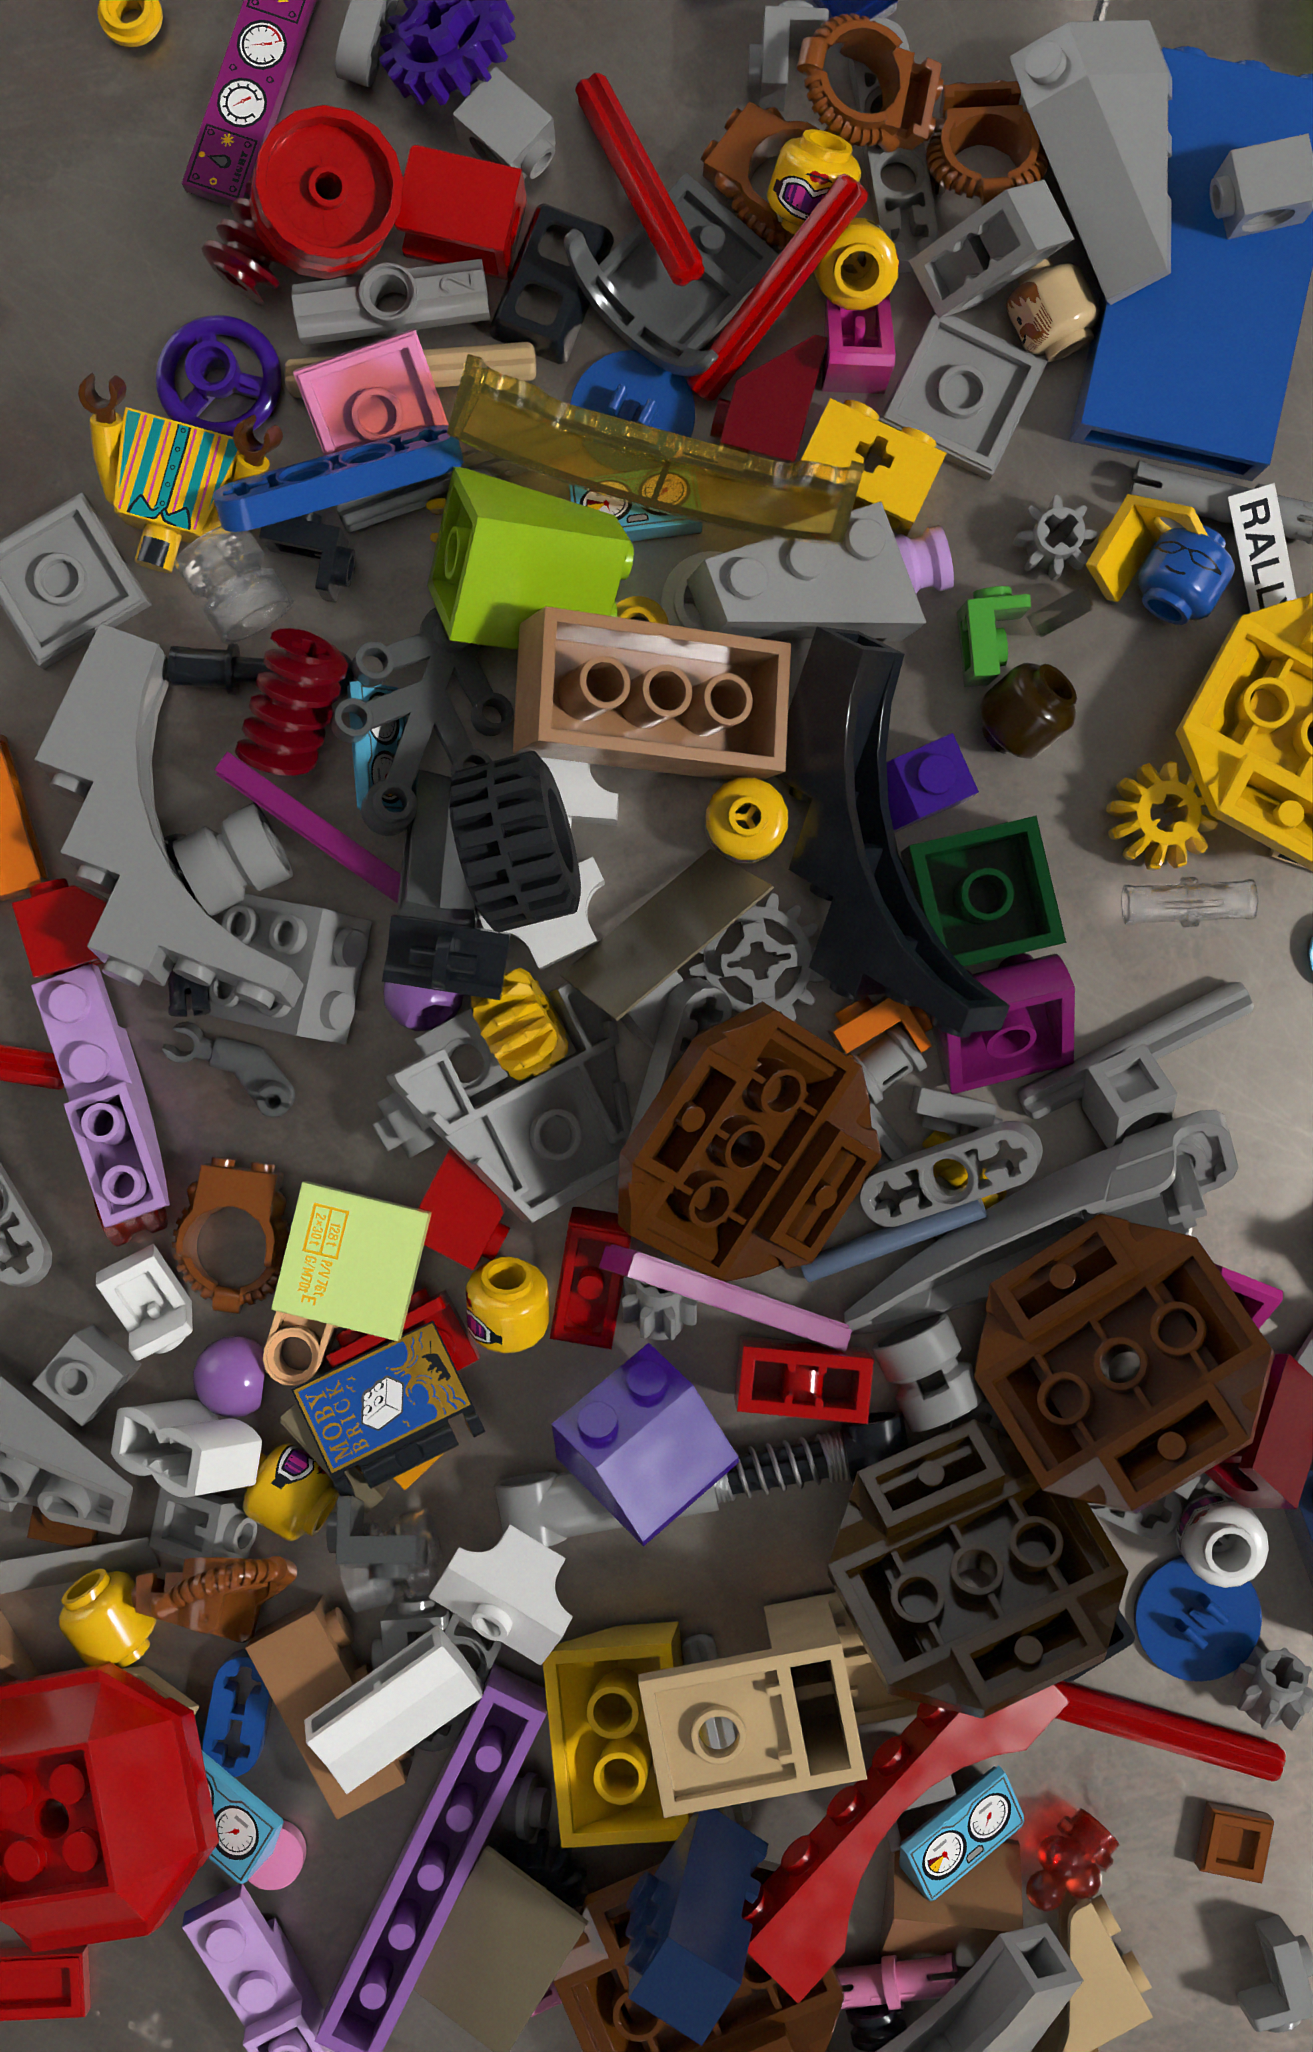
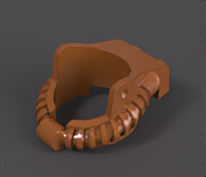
M846 13L839 15V17L834 16L830 18L829 21L822 23L819 29H816L812 37L802 39L797 70L807 77L804 79V87L809 90L807 98L809 102H813L812 110L814 114L818 112L820 116L819 122L822 125L824 123L827 125L824 131L843 138L851 146H873L877 143L886 153H890L897 148L913 150L931 138L936 126V119L932 116L934 103L942 92L944 82L943 78L940 77L942 63L929 57L921 64L915 63V53L899 48L903 41L890 28L874 20L870 21L869 17H860L854 13L848 15ZM837 43H842L840 54L865 64L876 75L883 96V107L880 112L874 114L860 113L847 107L837 98L830 86L827 72L823 71L826 52L830 47Z
M996 80L987 83L969 84L957 82L943 85L939 110L940 118L936 119L933 136L926 148L927 166L934 178L937 195H944L946 189L949 191L955 190V194L962 196L964 193L966 198L973 199L974 196L979 197L981 206H984L1006 189L1037 182L1044 177L1049 166V160L1030 114L1027 111L1023 112V105H1019L1021 89L1018 81ZM976 145L990 146L1007 154L1017 168L1008 172L1007 177L982 178L980 173L969 170L961 164L955 155L966 148Z
M749 101L743 110L736 108L732 112L724 127L727 132L719 143L716 140H712L701 156V161L704 162L703 177L716 186L727 198L733 200L731 205L734 212L738 213L737 218L762 240L766 241L771 248L776 245L778 250L783 251L795 234L783 228L778 220L777 213L766 200L753 190L750 181L756 168L767 159L779 155L781 148L788 140L802 137L805 130L820 129L804 121H786L776 107L763 109Z
M212 1157L211 1163L201 1165L198 1181L192 1182L187 1188L190 1206L188 1208L184 1207L181 1211L183 1216L182 1218H177L176 1224L178 1227L173 1230L175 1242H172V1248H175L176 1254H173L174 1261H178L179 1266H176L178 1272L183 1273L184 1277L182 1279L184 1282H189L192 1285L190 1289L193 1292H200L201 1298L205 1300L210 1298L213 1301V1311L240 1314L243 1304L248 1303L249 1306L256 1304V1300L263 1301L267 1298L266 1295L268 1293L272 1295L276 1291L275 1287L278 1283L290 1234L287 1229L290 1226L288 1221H284L281 1217L284 1215L287 1201L285 1196L278 1191V1189H282L283 1172L274 1171L275 1164L251 1162V1168L235 1166L236 1159ZM234 1206L248 1212L259 1221L266 1236L264 1260L266 1269L255 1281L240 1288L218 1286L219 1282L207 1274L200 1264L197 1254V1239L203 1224L210 1217L209 1215L225 1207Z
M273 1556L269 1559L262 1558V1560L224 1557L184 1559L183 1572L166 1573L165 1580L157 1578L156 1573L137 1576L136 1585L133 1587L131 1594L132 1604L136 1613L176 1624L199 1633H210L238 1643H245L255 1635L261 1605L268 1599L278 1595L295 1580L297 1567L291 1560L280 1556Z

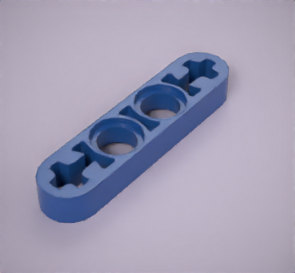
M451 425L428 426L228 483L213 493V500L221 526L225 531L242 532L253 530L452 472L453 466L461 467L464 463L460 442L447 434Z

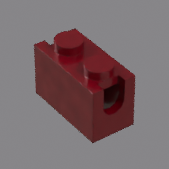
M1289 1353L1275 1354L1253 1443L1204 1472L1239 1505L1245 1508L1297 1509L1313 1459V1376Z

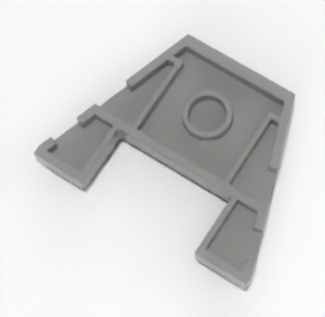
M568 982L548 993L576 1052L557 1062L556 1065L552 1066L553 1068L536 1077L533 1075L474 1108L445 1049L436 1050L386 1076L390 1086L523 1223L535 1222L619 1173V1153L627 1142L632 1127L625 1082H620L614 1047L619 1044L616 1020L610 1021L609 1014Z

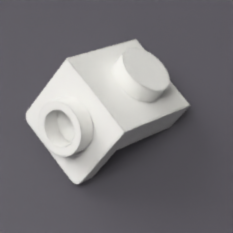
M154 1243L96 1272V1286L129 1332L128 1350L136 1361L153 1353L162 1354L174 1349L193 1331L192 1300Z

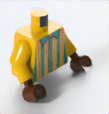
M91 373L79 385L78 396L83 407L90 413H93L90 417L93 457L105 498L114 506V512L127 525L143 530L134 561L146 568L170 574L172 573L181 541L205 548H212L219 536H227L232 533L225 531L221 526L213 500V493L228 483L268 472L270 463L265 455L280 445L283 440V432L279 426L274 425L267 429L264 436V444L260 443L253 433V425L256 422L255 414L236 425L233 437L125 407L122 417L121 414L115 411V408L126 396L127 388L125 382L117 375L109 380L111 398L107 400L96 392L94 386L95 376Z

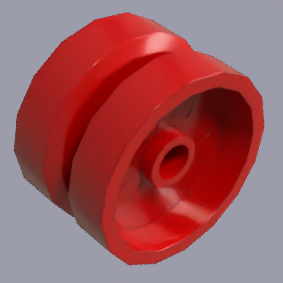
M320 105L294 111L271 129L258 152L256 166L252 175L249 208L258 237L276 260L300 275L332 279L354 274L377 256L401 212L404 180L397 154L377 126L352 110ZM316 187L325 188L327 198L330 200L322 198L317 193Z

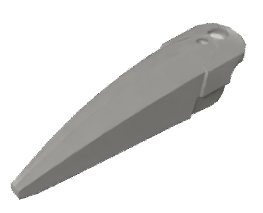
M1200 1110L1124 1137L1123 1143L1067 1166L986 1209V1218L953 1229L906 1262L845 1311V1324L849 1325V1329H852L851 1335L880 1332L987 1301L991 1282L1100 1213L1125 1219L1131 1223L1191 1236L1192 1227L1197 1226L1195 1219L1207 1216L1203 1195L1222 1187L1232 1180L1239 1168L1224 1114L1217 1110Z

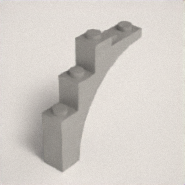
M100 623L34 759L51 778L49 786L53 790L72 800L83 802L61 850L62 855L78 870L75 878L93 889L111 894L87 947L105 964L102 969L104 974L133 987H139L142 979L164 987L173 968L176 974L203 986H210L213 978L236 986L233 992L235 996L260 1008L271 1009L275 1001L294 1009L304 986L294 970L245 945L209 917L188 893L168 855L155 810L152 755L158 714L170 682L166 655L157 643Z
M1048 1923L999 1934L976 1964L939 2002L904 2032L876 2052H1031L1084 1980Z

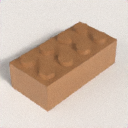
M545 606L523 621L519 628L513 754L535 751L543 758L729 781L739 777L764 780L785 772L791 643Z

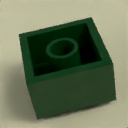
M1037 815L912 844L900 852L904 870L916 901L940 941L963 967L1067 943Z

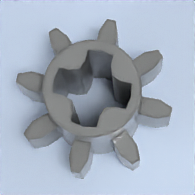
M1055 495L1049 503L1045 514L1036 507L1030 506L1023 517L1025 522L1033 529L1032 531L1027 530L1018 533L1013 540V545L1026 547L1029 556L1024 567L1026 571L1033 569L1037 565L1041 568L1049 569L1048 573L1051 581H1056L1062 574L1066 562L1072 568L1081 570L1088 559L1079 547L1092 544L1098 537L1097 531L1085 529L1082 519L1087 510L1085 505L1078 507L1074 511L1071 508L1063 507L1060 495ZM1059 529L1066 538L1063 542L1052 548L1046 543L1045 539L1048 534L1050 535Z
M397 1092L377 1103L385 1118L372 1126L387 1152L401 1145L408 1159L443 1140Z
M624 1277V1298L621 1299L622 1321L624 1323L637 1321L640 1338L674 1340L675 1336L683 1329L684 1324L696 1325L697 1301Z
M1254 1647L1246 1663L1239 1665L1231 1680L1235 1687L1244 1690L1241 1700L1237 1705L1238 1710L1245 1711L1252 1720L1261 1724V1728L1264 1730L1282 1723L1291 1731L1295 1730L1305 1713H1309L1313 1707V1689L1306 1687L1312 1668L1305 1666L1297 1656L1288 1652L1287 1648L1283 1647L1281 1650H1272L1265 1653L1260 1647Z

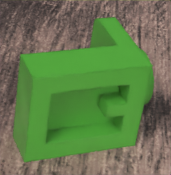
M1009 586L987 587L974 591V599H967L957 611L964 687L989 685L1000 675V666H1006L1008 661V642L1005 629L996 628L995 621L1022 618L1031 608L1030 594L1012 595V590Z

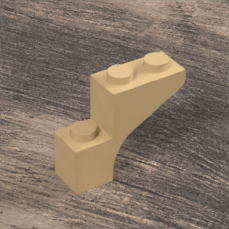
M1079 1878L1065 1885L1059 1893L1058 1941L1084 1981L1031 2052H1100L1098 2047L1153 2018L1141 1993L1152 1988L1132 1950L1120 1956L1111 1939V1936L1121 1932L1120 1927L1102 1894L1090 1900Z

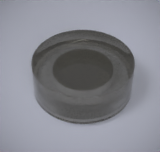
M1083 585L1028 615L1026 618L1035 635L1044 637L1093 610L1092 606L1094 604Z

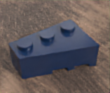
M715 1808L694 1812L656 1873L653 1875L646 1871L642 1874L626 1904V1908L631 1911L630 1921L625 1935L630 1938V1946L624 1963L629 1967L628 1998L701 2046L741 1986L753 1926L741 1918L744 1900L746 1899L753 1904L759 1896L761 1883L752 1878L751 1875L757 1865L761 1864L765 1859L769 1843Z

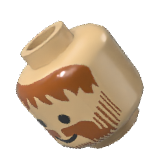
M1046 258L1017 278L1020 286L1007 299L1006 309L1026 351L1036 356L1046 355L1048 362H1054L1077 352L1094 339L1095 335L1092 329L1099 322L1100 307L1079 266L1070 263L1054 266L1051 258Z

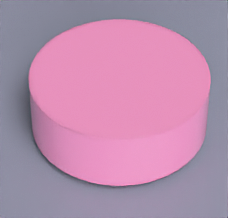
M283 1820L284 1823L273 1854L248 1880L260 1889L278 1890L290 1885L299 1875L305 1862L307 1848L304 1836L294 1824Z

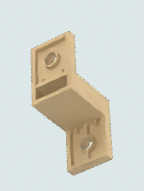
M837 1592L764 1606L772 1649L638 1674V1684L664 1818L866 1780L867 1775L857 1726L916 1715L921 1702L887 1693ZM713 1717L730 1719L738 1728V1735L735 1741L722 1749L708 1747L701 1741L698 1735L705 1721Z

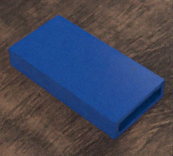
M1181 46L1174 49L1162 47L1161 50L1172 76V100L1168 101V131L1172 136V157L1168 158V195L1171 198V274L1112 305L1108 303L1101 290L1098 303L1101 314L1099 322L1093 328L1095 337L1089 345L1069 441L1253 481L1271 463L1313 268V211L1301 224L1227 239L1223 218L1217 219L1211 207L1210 183L1229 152L1234 149L1309 133L1313 151V74L1294 76L1271 71L1266 64L1255 60H1241L1234 63L1211 58L1203 50L1190 46Z

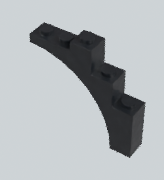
M817 626L788 711L785 772L774 776L791 786L789 790L791 796L810 804L788 870L810 882L809 890L813 894L832 901L809 968L831 981L830 989L842 997L863 1001L867 995L885 994L895 1002L919 1007L934 1017L932 1020L933 1025L950 1035L969 1037L971 1032L1001 1030L1010 1005L974 979L940 941L916 901L899 857L888 803L886 752L891 705L905 654L859 631Z

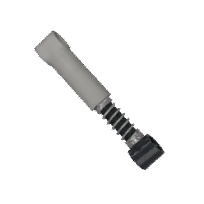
M892 1410L870 1412L868 1424L841 1422L840 1431L838 1430L837 1433L833 1431L832 1434L828 1432L827 1435L824 1433L822 1435L817 1434L813 1442H806L803 1437H800L798 1444L789 1445L787 1441L783 1440L781 1447L772 1449L770 1444L766 1443L764 1450L757 1452L749 1446L747 1453L738 1455L739 1463L677 1518L718 1511V1503L721 1501L725 1502L726 1500L728 1502L730 1500L734 1501L736 1494L745 1493L748 1498H751L753 1491L763 1490L764 1494L768 1495L770 1488L779 1486L785 1492L787 1485L796 1483L802 1489L804 1482L813 1480L816 1485L820 1486L822 1479L828 1478L832 1484L834 1481L838 1483L839 1480L843 1482L845 1479L849 1480L851 1487H853L858 1471L909 1449L903 1414L900 1411ZM551 1471L526 1473L506 1478L494 1485L502 1534L505 1533L509 1525H512L546 1547L566 1540L568 1537L623 1528L619 1521L571 1472L560 1474Z

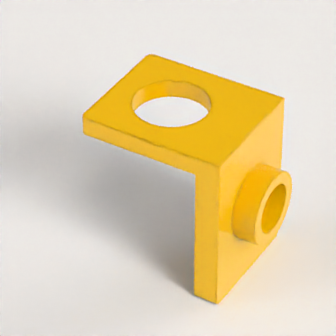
M1127 494L1109 526L1101 532L1097 546L1086 563V567L1106 600L1120 601L1154 542H1157L1164 532L1172 529L1160 517L1170 518L1178 522L1189 532L1208 536L1193 507Z

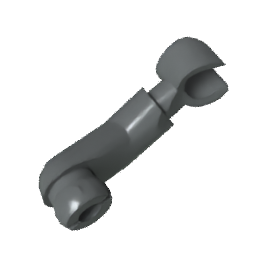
M186 1021L176 1024L173 1030L190 1036L194 1041V1049L183 1052L170 1044H164L162 1047L165 1056L172 1061L183 1063L198 1058L210 1061V1067L234 1073L257 1105L259 1111L265 1116L272 1118L280 1117L294 1103L295 1090L291 1082L259 1045L217 1036L216 1040L205 1038L201 1029L196 1024Z

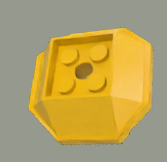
M1312 592L1301 598L1242 615L1234 622L1175 732L1210 815L1313 871V747L1308 740L1307 731L1308 727H1313Z

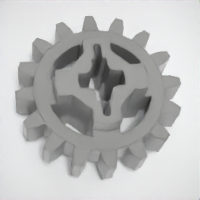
M772 893L764 907H757L755 904L697 954L703 955V963L689 968V975L705 977L708 982L723 990L730 998L732 1010L738 1014L763 1001L792 1021H795L797 1018L792 1004L798 1000L803 1004L813 1005L816 999L806 987L809 982H824L826 979L809 968L815 947H811L809 938L818 931L819 927L817 923H813L801 928L796 920L800 916L802 907L796 904L786 913L778 910V894ZM764 920L781 926L791 935L796 944L782 946L767 935ZM740 923L742 941L733 953L715 956L722 936L730 928ZM753 944L760 945L762 954H773V957H787V960L777 961L775 965L765 969V979L763 980L755 979V974L751 969L742 970L741 967L729 968L727 964L738 963L740 959L747 957L751 951L750 945ZM800 967L793 987L786 995L776 1001L774 983L784 970ZM735 978L749 989L752 1004L741 1002L731 996L723 988L719 979Z

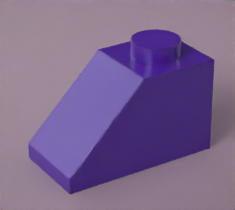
M953 733L887 762L888 803L894 833L962 804L979 793Z

